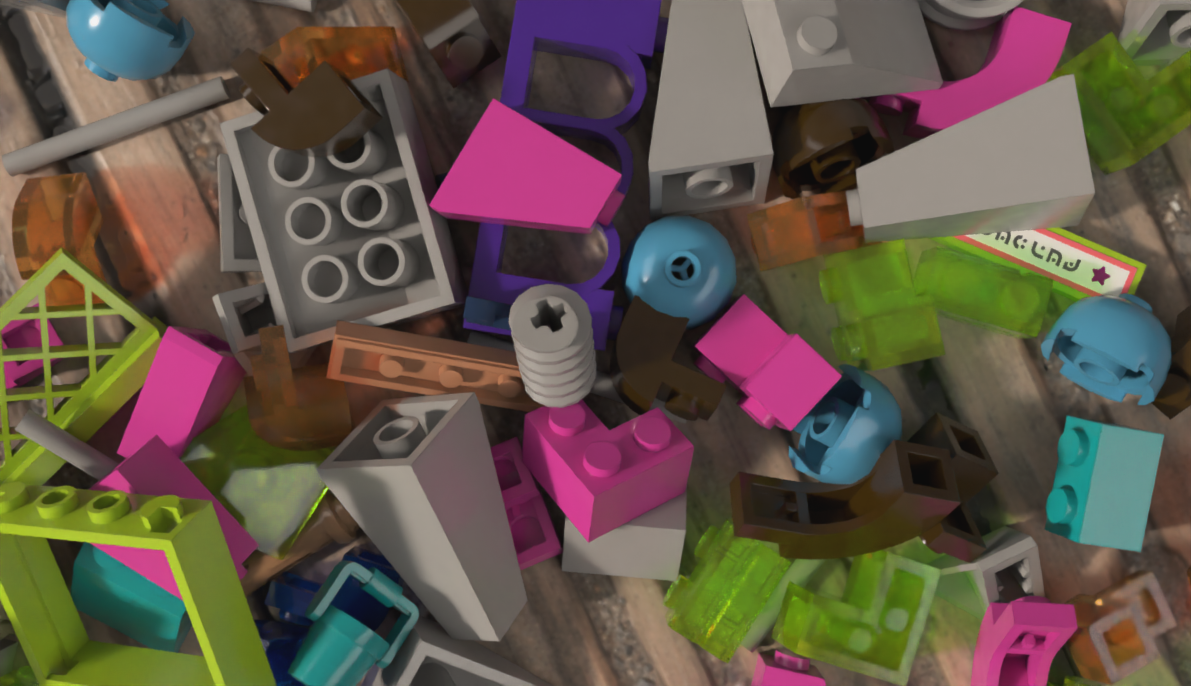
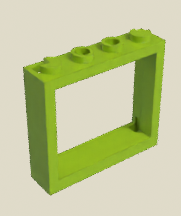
M20 481L0 486V600L40 686L277 685L212 500L179 498L176 495L132 494L122 490L97 491L75 489L72 486L29 485ZM46 538L163 550L204 656L89 640Z

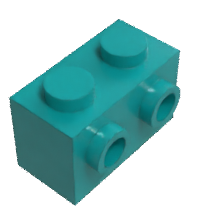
M1067 416L1064 432L1058 441V462L1053 488L1046 502L1047 518L1044 530L1081 544L1141 552L1164 434L1126 425Z

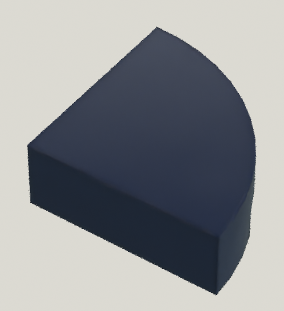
M467 296L463 318L466 319V322L511 330L508 321L512 305Z

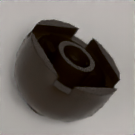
M862 98L793 105L776 125L771 140L774 152L772 164L784 196L795 201H806L802 191L822 188L820 194L822 199L854 189L857 187L856 169L879 159L885 152L887 155L895 152L892 139L884 121L877 110Z

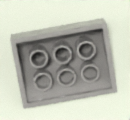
M742 0L770 107L939 89L943 84L918 0Z
M388 68L352 80L383 118L351 147L335 155L308 157L266 142L251 129L264 117L258 111L219 123L286 354L333 342L337 320L388 328L458 308L466 303L468 291L447 219L436 213L429 206L438 191V187L406 80Z

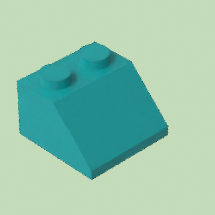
M88 542L83 544L74 561L71 597L76 609L151 649L178 653L192 627L184 602Z

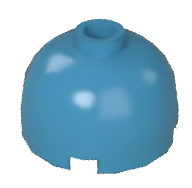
M69 0L66 8V26L75 47L86 57L84 64L94 74L108 81L116 82L119 77L132 81L160 77L169 72L179 61L195 34L190 22L184 16L176 25L162 14L160 10L170 5L165 0Z
M689 215L665 216L645 225L629 242L621 264L622 289L629 303L631 304L634 295H637L659 312L673 317H687L689 321L685 330H693L714 320L729 304L737 283L736 258L727 239L710 223ZM686 259L681 266L671 265L674 260ZM692 264L693 274L689 279L686 269ZM671 272L679 273L682 281L676 279Z
M1123 293L1118 297L1110 295L1085 297L1070 305L1049 329L1041 343L1042 355L1047 361L1054 352L1064 362L1059 372L1086 390L1121 403L1127 393L1142 395L1137 405H1147L1155 400L1166 380L1171 366V339L1160 320L1152 314L1153 309L1146 301L1137 296Z
M843 364L838 366L844 372L841 374L840 380L794 427L793 430L801 434L799 449L797 450L789 446V458L793 468L823 483H855L871 472L881 453L894 439L902 441L901 409L889 388L863 370L852 365Z

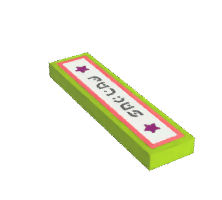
M1060 227L929 238L1075 302L1085 297L1100 295L1116 297L1123 293L1134 295L1147 266L1144 263Z

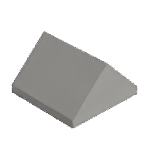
M687 486L685 492L589 543L566 516L562 571L677 581L686 534Z

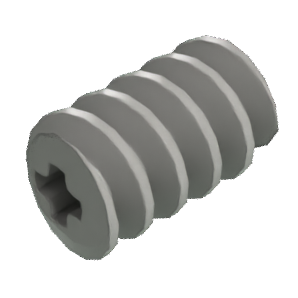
M553 284L531 287L517 297L510 308L508 322L519 371L525 384V391L534 401L547 407L564 408L578 403L588 395L596 380L597 365L595 361L592 317L587 303L577 292L567 287Z

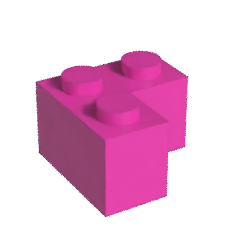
M745 294L738 296L691 346L700 355L693 364L704 375L721 383L726 380L742 395L736 403L737 406L760 427L764 426L768 430L773 426L792 431L842 377L797 333L787 335Z
M583 400L564 408L543 406L525 414L522 462L588 543L679 496L686 490L694 445L658 407L611 430L601 422Z

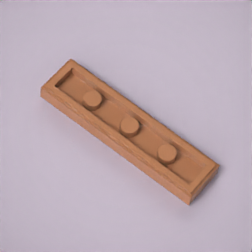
M337 320L326 375L328 379L430 396L475 392L479 404L532 412L545 406L534 401L525 391V384L519 371L515 351Z

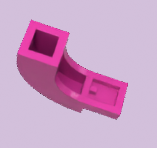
M1016 6L1004 14L1002 19L996 23L986 58L975 75L957 81H943L939 89L861 98L869 100L868 103L877 112L882 114L900 116L902 111L908 112L902 135L924 139L1045 84L1061 58L1072 23Z
M1042 596L1022 597L1010 603L991 602L983 617L976 641L971 686H1047L1048 674L1054 656L1078 629L1074 605L1051 603L1048 598Z

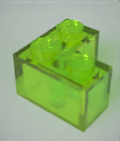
M1111 31L1055 69L1047 80L1049 82L1060 76L1074 74L1087 150L1105 176L1134 165L1191 125V49L1167 61L1144 77Z
M904 238L835 253L824 258L826 269L819 270V283L825 303L827 305L834 303L839 326L832 327L831 334L834 350L840 362L847 361L848 365L855 366L861 369V371H875L946 355L932 294L918 297L916 295Z
M880 549L877 552L854 556L842 597L789 581L771 638L795 654L897 685L906 686L942 570L915 559Z

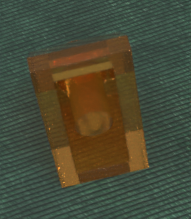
M394 26L296 27L260 52L261 55L273 61L294 87L298 86L324 61L345 72L351 80L388 68L406 80L407 83L409 82Z
M846 191L803 196L747 214L751 231V244L757 255L760 272L794 266L883 244V242L865 243L863 225H850Z

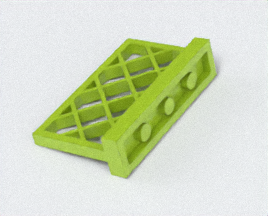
M63 247L0 308V410L2 422L0 441H3L5 455L0 461V486L18 481L24 484L42 486L67 462L14 430L16 427H10L8 401L46 399L47 416L45 419L86 443L144 385L161 340L168 329L155 316L152 319L149 318ZM64 269L84 285L85 304L46 306L45 287ZM92 292L105 303L92 304ZM38 295L39 307H26ZM120 314L135 326L121 342L95 343L93 316ZM86 316L88 344L49 346L47 318ZM40 319L42 347L3 349L1 330L11 320ZM99 355H107V356L96 366V356H99ZM89 357L90 373L80 383L52 385L50 359ZM43 359L45 386L6 388L4 362ZM65 397L54 408L53 398ZM20 439H22V440L12 449L11 440H20Z

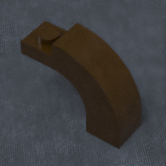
M895 439L881 453L871 472L853 484L797 482L740 471L729 483L734 536L778 543L780 557L792 559H836L884 550L902 544L928 531L947 517L961 503L948 449Z

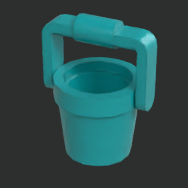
M343 560L334 567L306 609L305 616L314 622L287 673L305 686H357L374 664L384 669L391 663L417 623L419 609L402 595L403 588L375 567L367 570L356 562ZM349 575L359 582L361 589L386 607L393 606L402 613L385 640L358 620L329 605Z

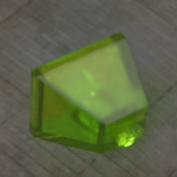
M257 397L194 437L180 460L259 544L256 548L257 550L275 559L283 560L329 489L316 469L334 450L268 402Z

